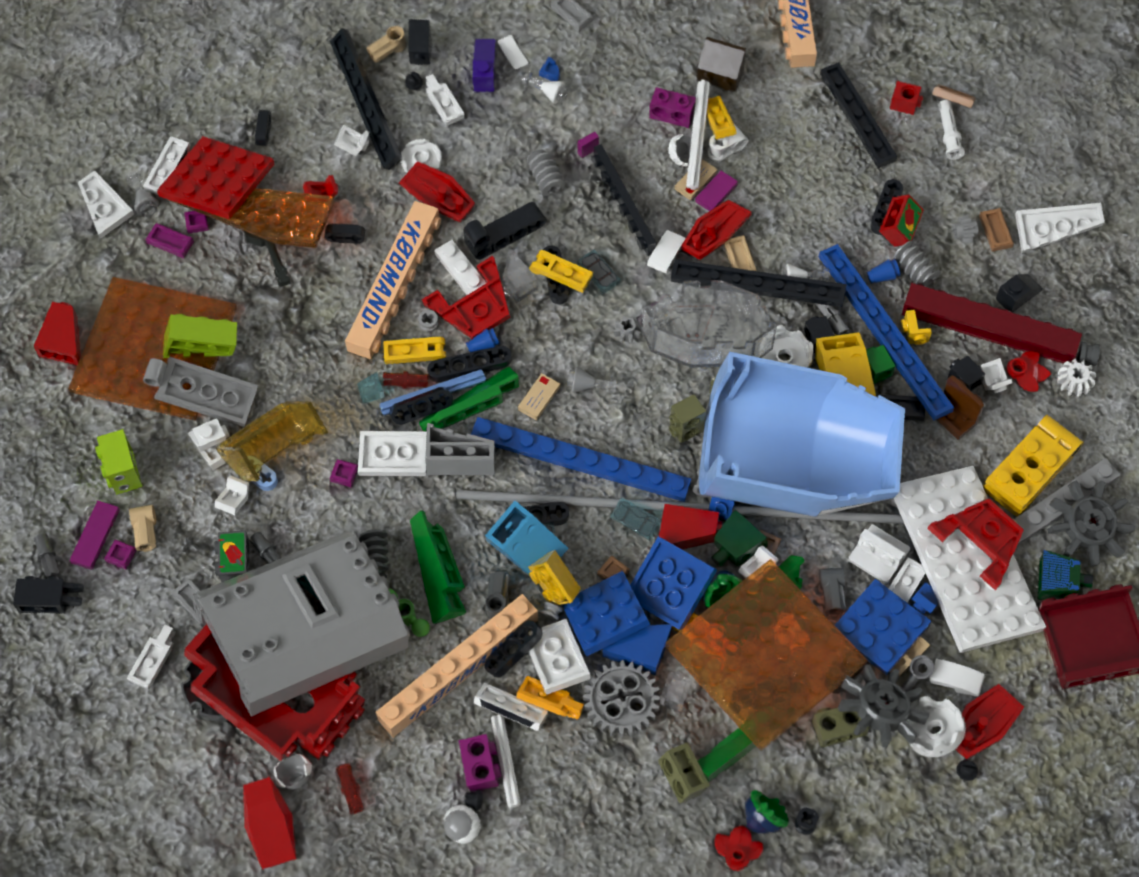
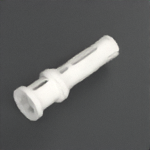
M942 100L938 107L944 128L943 143L947 147L946 157L950 160H956L965 154V150L960 142L962 136L956 128L951 101Z

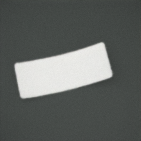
M512 35L497 41L515 70L529 64Z

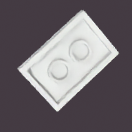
M360 431L358 475L426 476L427 432Z
M567 619L541 627L543 631L542 638L529 651V654L546 695L591 679Z

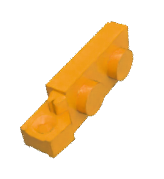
M526 676L516 696L520 700L565 717L567 715L578 720L584 704L574 701V698L570 696V692L562 689L546 695L541 681L530 676Z

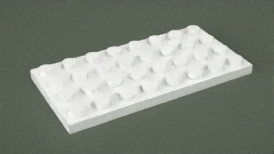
M974 466L900 483L899 493L894 497V501L960 653L1042 632L1046 628L1014 554L1002 578L1001 585L994 590L980 577L981 573L993 562L985 552L959 529L955 530L943 543L927 529L934 521L943 520L946 516L964 511L965 508L988 499Z

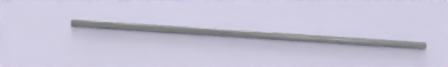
M457 490V499L516 501L540 504L563 502L566 505L618 508L621 502H627L631 507L646 510H664L665 504L709 510L710 504ZM734 505L732 513L737 510L741 515L904 524L901 515L837 511L812 517L766 507Z

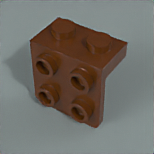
M952 375L947 380L944 394L953 405V412L936 420L959 440L977 425L984 404L982 399L977 394H973L961 379H957Z

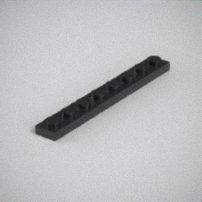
M341 28L330 40L331 46L366 129L369 132L383 169L390 170L402 158L351 36L347 29Z
M676 259L671 274V282L842 308L846 293V284Z

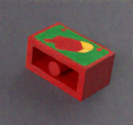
M909 194L893 197L879 232L894 247L912 241L924 209Z

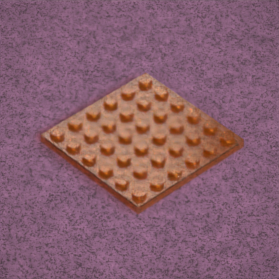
M112 277L69 385L70 393L196 421L197 412L154 399L159 387L146 384L143 381V377L150 359H159L167 364L168 358H163L164 334L170 314H184L189 317L203 316L214 320L227 319L232 322L237 309L236 303ZM191 353V357H183V354H170L172 358L214 371L219 356L205 357L204 353ZM185 383L183 384V388L185 390H189L191 388V385Z
M771 559L665 643V647L760 751L765 749L838 688L846 676L851 677L868 661Z

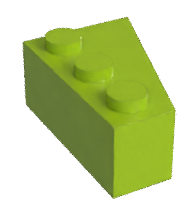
M170 314L164 334L163 358H170V354H183V357H191V353H204L205 357L233 356L237 341V322H231L227 319L214 320L203 316L189 317L184 314Z

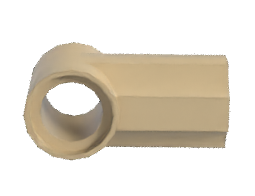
M392 26L387 30L385 36L366 47L374 63H378L393 52H401L406 48L404 30L400 26Z
M153 504L130 508L129 515L132 528H134L136 550L143 552L152 551V549L156 548L154 525H156V514Z

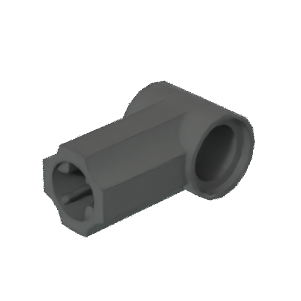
M843 567L819 569L820 589L823 590L825 613L838 615L845 612V574Z
M496 571L490 573L488 595L485 601L486 614L489 619H492L507 607L510 575L504 572ZM494 605L501 606L498 610L491 609Z

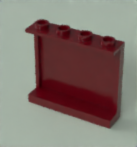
M1118 584L1110 587L1108 590L1093 589L1083 595L1073 593L1065 596L1063 599L1048 598L1042 601L1038 610L1046 625L1043 632L1062 689L1139 674V621L1129 595L1132 585L1123 586Z

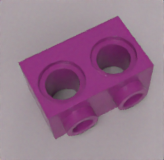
M656 87L650 102L649 118L689 128L695 111L696 97Z
M487 734L458 740L466 784L470 792H476L478 789L485 790L498 787V778H501L502 775L499 763L495 764L493 755H497L494 740L491 741ZM476 748H485L484 752L481 755H474V751ZM482 770H489L486 778H478V774Z

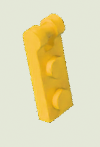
M539 250L536 255V261H533L529 267L530 271L534 274L546 276L581 293L585 291L593 277L592 271L544 250Z
M443 337L383 341L385 364L434 361L446 358V352L443 349L445 347V338ZM428 347H434L435 351H428Z

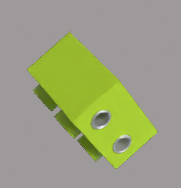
M121 429L98 436V446H95L98 459L101 460L102 466H100L103 478L106 479L108 488L113 487L116 495L143 487L133 449L124 430Z

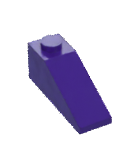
M475 39L472 76L474 92H494L496 39Z

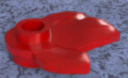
M1025 352L1020 358L1010 360L1006 366L1007 374L1011 378L1016 379L1021 388L1030 392H1037L1039 390L1038 383L1045 381L1051 375L1048 369L1038 364L1040 357L1038 352ZM1014 368L1020 369L1021 372L1014 370Z
M744 825L735 827L731 831L730 836L717 833L715 836L716 851L725 857L726 864L734 871L745 869L750 861L758 859L762 855L763 843L752 841L751 833ZM734 856H740L742 858L735 859Z

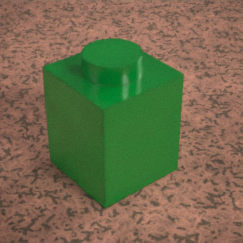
M884 345L868 348L866 352L873 384L893 377L896 366Z

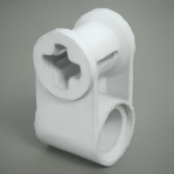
M736 125V135L716 139L713 135L710 138L708 157L711 160L722 161L733 153L739 152L747 145V137Z

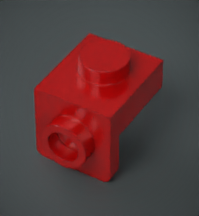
M328 175L325 182L305 181L303 190L307 203H332L334 197L338 194V185L335 183L333 175Z

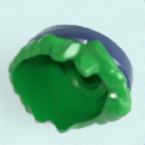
M727 570L717 571L701 600L713 612L718 614L727 612L735 607L743 582Z
M753 790L751 796L744 803L747 827L753 832L759 834L777 833L783 827H787L789 818L785 812V806H780L779 798L771 799L766 797L761 791Z

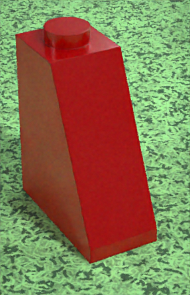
M52 301L34 344L39 357L80 366L81 352L78 316L73 306L69 303Z
M665 504L659 537L682 550L713 543L715 535L722 527V521H718L719 512Z

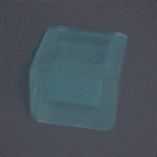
M377 372L357 383L363 404L385 397Z

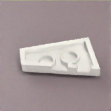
M95 170L78 182L100 239L134 215L133 210Z

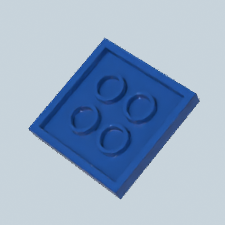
M658 536L630 586L643 609L683 631L716 574L717 569Z
M623 571L579 592L571 603L562 604L586 656L650 625Z
M874 579L831 628V633L885 675H888L931 625V620L878 580Z

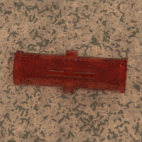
M408 371L403 373H383V386H402L403 389H408V387H428V374H409Z
M342 764L336 768L342 786L340 790L347 801L349 813L351 815L357 814L365 809L360 798V786L355 781L351 764Z

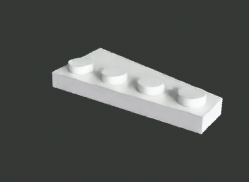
M1101 203L1019 210L1015 213L1022 253L1103 226L1105 223Z

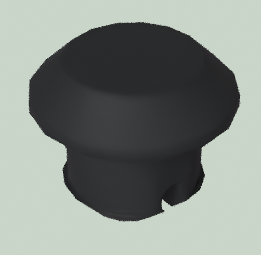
M411 72V74L407 75L405 86L408 89L417 90L422 87L423 79L417 72Z
M963 760L958 763L956 771L961 779L971 781L977 777L978 767L971 760Z
M478 789L476 792L465 793L466 799H464V804L474 807L478 811L483 803V793L481 790Z

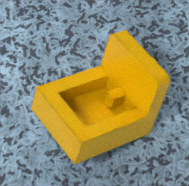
M915 310L906 311L904 319H901V331L905 332L907 342L915 345L929 342L932 334L931 328L918 329Z

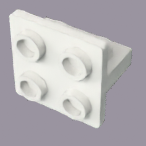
M872 524L868 530L864 529L860 535L858 544L849 556L848 561L887 584L911 548Z

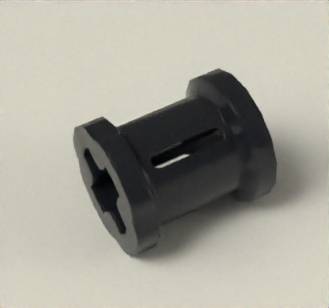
M808 807L802 808L795 820L796 830L802 835L812 834L817 826L818 813ZM803 818L811 820L810 825L807 822L802 823Z

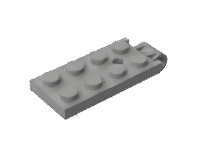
M172 357L168 358L167 364L159 359H150L143 377V381L146 384L159 387L154 399L241 427H245L258 388L256 384ZM188 383L191 385V388L185 390L183 384Z

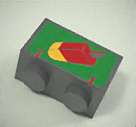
M246 530L218 532V541L214 542L215 554L218 555V562H215V575L220 577L221 582L249 572V537Z

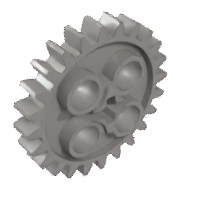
M622 660L620 666L617 667L615 662L612 661L610 669L606 665H602L603 672L595 670L596 679L591 677L588 680L591 686H585V692L588 694L583 695V701L588 703L584 705V709L587 711L591 710L588 713V719L595 718L593 722L594 727L602 724V733L607 728L610 729V736H613L615 731H619V736L622 738L624 731H627L629 736L632 737L633 729L642 733L641 725L649 728L650 723L648 719L655 721L656 715L653 712H659L660 706L656 703H660L661 697L656 695L660 689L659 687H653L656 684V679L648 680L650 671L642 674V665L634 669L633 662L628 667H625L624 660ZM632 681L637 686L633 689H629L625 687L624 684L626 682ZM604 687H611L614 691L611 694H605L601 690ZM618 696H623V698L626 700L624 702H621V699H619ZM638 703L643 708L639 711H634L630 706ZM616 709L619 711V714L617 716H610L607 714V711Z

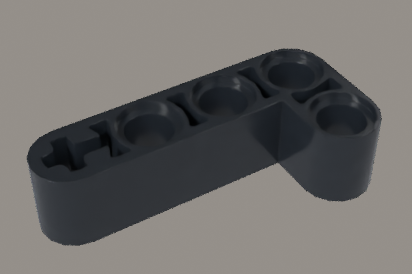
M530 202L484 227L479 220L469 222L463 229L464 242L477 260H481L540 229L545 225L547 219L536 203Z

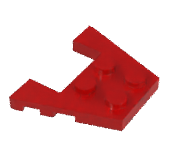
M493 255L476 265L487 283L451 306L448 305L439 290L422 299L424 306L434 311L438 316L471 339L486 328L487 330L495 328L511 318Z
M990 499L965 508L964 511L946 516L945 519L938 522L934 521L927 528L942 543L955 530L959 529L985 552L993 562L981 573L980 577L994 590L1001 585L1002 578L1007 571L1011 557L1024 531L1021 526Z

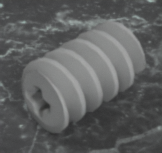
M538 149L528 155L527 163L543 196L553 195L565 186V180L562 179V174L559 172V167L556 166V161L553 159L551 152Z
M908 241L897 250L894 259L899 263L901 269H905V274L909 275L910 279L916 282L915 284L928 286L940 276L941 271L933 272L936 265L931 264L927 266L930 259L925 258L922 260L925 253L922 251L916 254L919 246L916 245L911 248L913 241Z

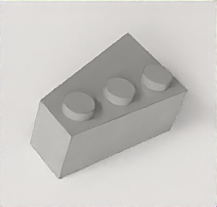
M427 423L425 455L427 475H495L494 441L471 434L461 435L454 433L452 429L447 428V430L434 427V424Z

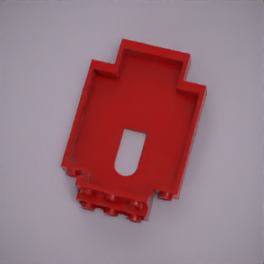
M207 624L185 648L184 656L203 670L191 684V692L280 761L285 756L289 758L298 747L295 745L296 743L318 761L323 755L327 757L335 748L333 743L338 737L342 739L351 727L348 726L353 719L357 721L365 711L363 708L365 699L358 694L360 686L353 682L358 675L354 671L308 691L307 693L314 700V706L307 713H298L283 702L250 716L241 698L239 684Z

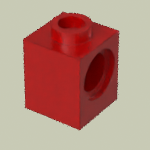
M897 81L890 109L914 115L916 107H921L923 96L920 95L921 87Z

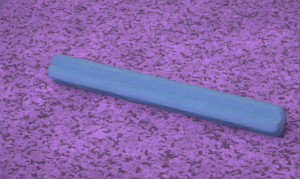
M478 370L379 404L380 410L383 415H388L392 405L438 387H445L450 393L483 383L486 381V377L482 370ZM420 400L416 403V405L424 403L426 401Z

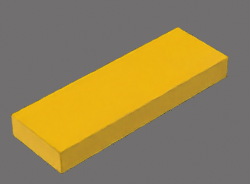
M721 97L708 98L706 118L715 138L720 139L736 135V127Z

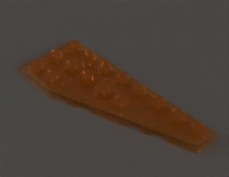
M255 188L229 220L169 200L272 243L310 248L317 247L335 203L333 196Z

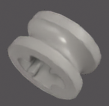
M425 310L419 314V326L423 331L432 332L438 327V316L434 311ZM426 318H427L428 320H431V319H432V323L425 322L424 319H426Z
M544 601V608L539 613L549 619L558 621V614L562 613L563 609Z

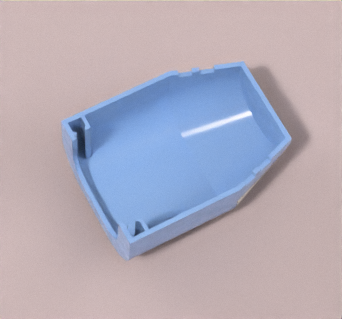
M729 352L717 373L708 403L699 471L700 493L706 496L812 517L893 499L900 491L905 408L880 395L878 397L871 395L861 385L859 387L847 382L848 378L841 374Z

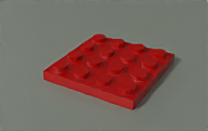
M203 136L157 189L158 196L230 220L275 165L274 159Z

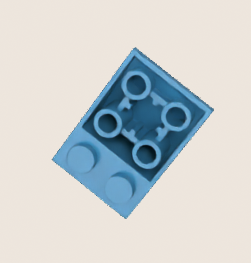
M516 501L510 505L485 535L488 543L528 575L531 572L528 566L548 552L556 550L561 558L569 549L535 516Z

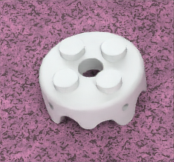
M779 325L761 338L757 357L810 368L813 357V343L809 342L801 331L791 332L786 330L785 326ZM786 353L790 356V359L787 361L781 360L779 355Z
M928 696L920 698L919 704L915 709L930 714L925 725L906 720L918 733L915 741L909 745L922 756H945L961 744L965 736V720L959 708L948 699L938 702ZM933 727H941L938 733H930Z

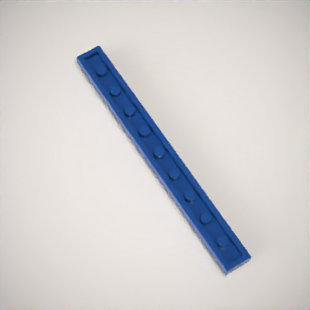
M837 244L820 251L819 259L836 283L846 284L845 296L879 344L884 345L896 368L933 421L952 413L954 407L840 246Z
M477 417L471 433L474 436L493 440L495 447L682 502H685L691 485V479L480 417Z

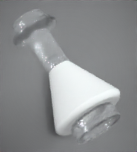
M526 72L522 78V84L525 88L531 85L541 89L553 104H557V102L563 103L567 97L568 87L565 86L564 81L543 82L533 78L532 72Z
M787 263L785 268H780V275L829 281V268L822 266L821 271H805Z

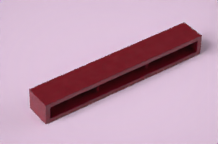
M914 283L910 285L901 314L905 316L906 311L915 310L917 320L1023 352H1038L1040 357L1063 364L1066 361L1071 363L1075 359L1082 333L1070 328L1065 329L1055 326L1050 322L1038 321L1030 316H1021L1007 309L1001 310L991 307L986 303L974 302L966 297L954 296L943 290L937 291L927 288L925 285Z

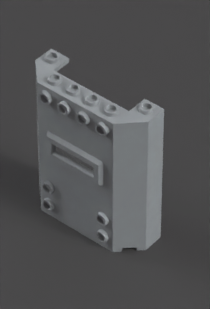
M346 531L192 595L194 609L203 626L208 625L239 684L241 698L250 716L408 648L410 632L402 620L398 608L399 601L394 593L391 594L389 592L386 578L379 575L375 560H370L365 543L360 542L355 534ZM306 575L326 612L316 615L296 578Z

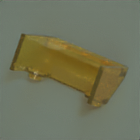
M286 401L275 406L220 443L216 450L220 457L242 480L257 482L260 480L259 472L262 470L261 466L291 445L299 443L305 445L314 439L312 436L315 434L325 435L328 431L311 402Z

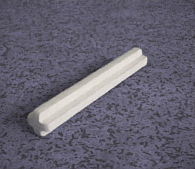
M494 715L491 717L507 804L509 808L520 806L521 803L505 720L502 715Z

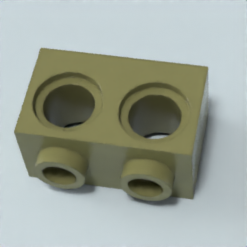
M695 394L671 406L670 426L668 428L674 438L677 437L680 443L704 432L706 410Z
M829 707L818 710L812 720L821 748L867 736L869 726L863 733L856 736L853 732L861 720L858 713L839 712L838 708L830 710ZM853 716L857 722L849 723L845 717ZM830 722L833 724L834 729H825L822 723Z
M688 742L668 750L658 760L680 804L700 796L710 786Z

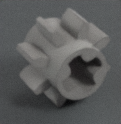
M968 216L958 217V222L953 224L955 239H960V242L962 241L963 244L973 242V237L978 236L976 220L971 221V218Z
M623 316L620 322H615L614 336L620 337V343L630 342L632 344L635 338H640L639 330L641 329V323H636L635 317Z

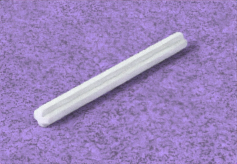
M701 80L697 84L686 183L687 188L691 190L699 187L710 88V83L705 80Z

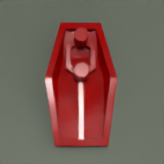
M418 161L399 182L418 201L438 208L440 214L460 223L475 206V202L453 176Z
M730 200L725 201L697 219L681 246L682 250L699 260L703 259L726 243L752 215V212Z
M997 684L965 706L961 713L965 720V736L955 750L968 760L1002 740L1024 709V706L1000 684Z
M268 777L243 785L245 830L261 869L296 860L292 812L273 779Z

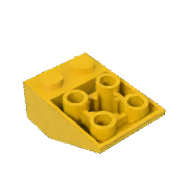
M859 332L816 338L815 359L819 370L841 374L848 378L847 382L856 387H859V385L865 387L866 392L876 397L866 348Z
M556 550L548 552L528 566L531 571L529 573L531 579L535 584H540L544 590L542 595L549 603L554 605L571 603L581 590Z

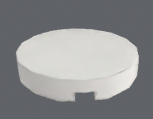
M417 139L409 142L405 149H403V152H401V166L406 173L417 161L437 170L440 169L442 164V154L438 145L426 139Z

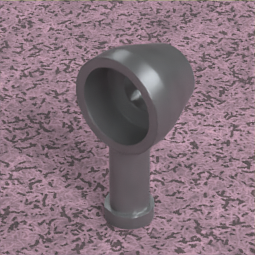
M924 655L913 658L910 663L911 675L901 688L905 692L910 691L919 679L929 678L934 672L932 660ZM922 665L927 666V671L925 673H921L919 671V668Z

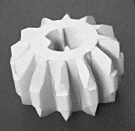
M1076 359L1072 360L1071 363L1066 361L1058 371L1057 383L1061 384V391L1068 390V396L1072 395V393H1075L1077 397L1081 396L1082 393L1087 395L1095 385L1096 372L1091 371L1092 365L1085 366V360L1081 361V363H1078Z

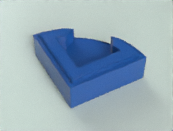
M548 57L539 71V76L550 81H559V68L555 60Z

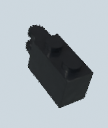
M26 576L25 579L17 578L13 605L19 613L65 614L66 606L82 605L81 598L67 595L68 593L83 592L84 585L65 583L63 579L54 576L48 577V579H39L34 576Z

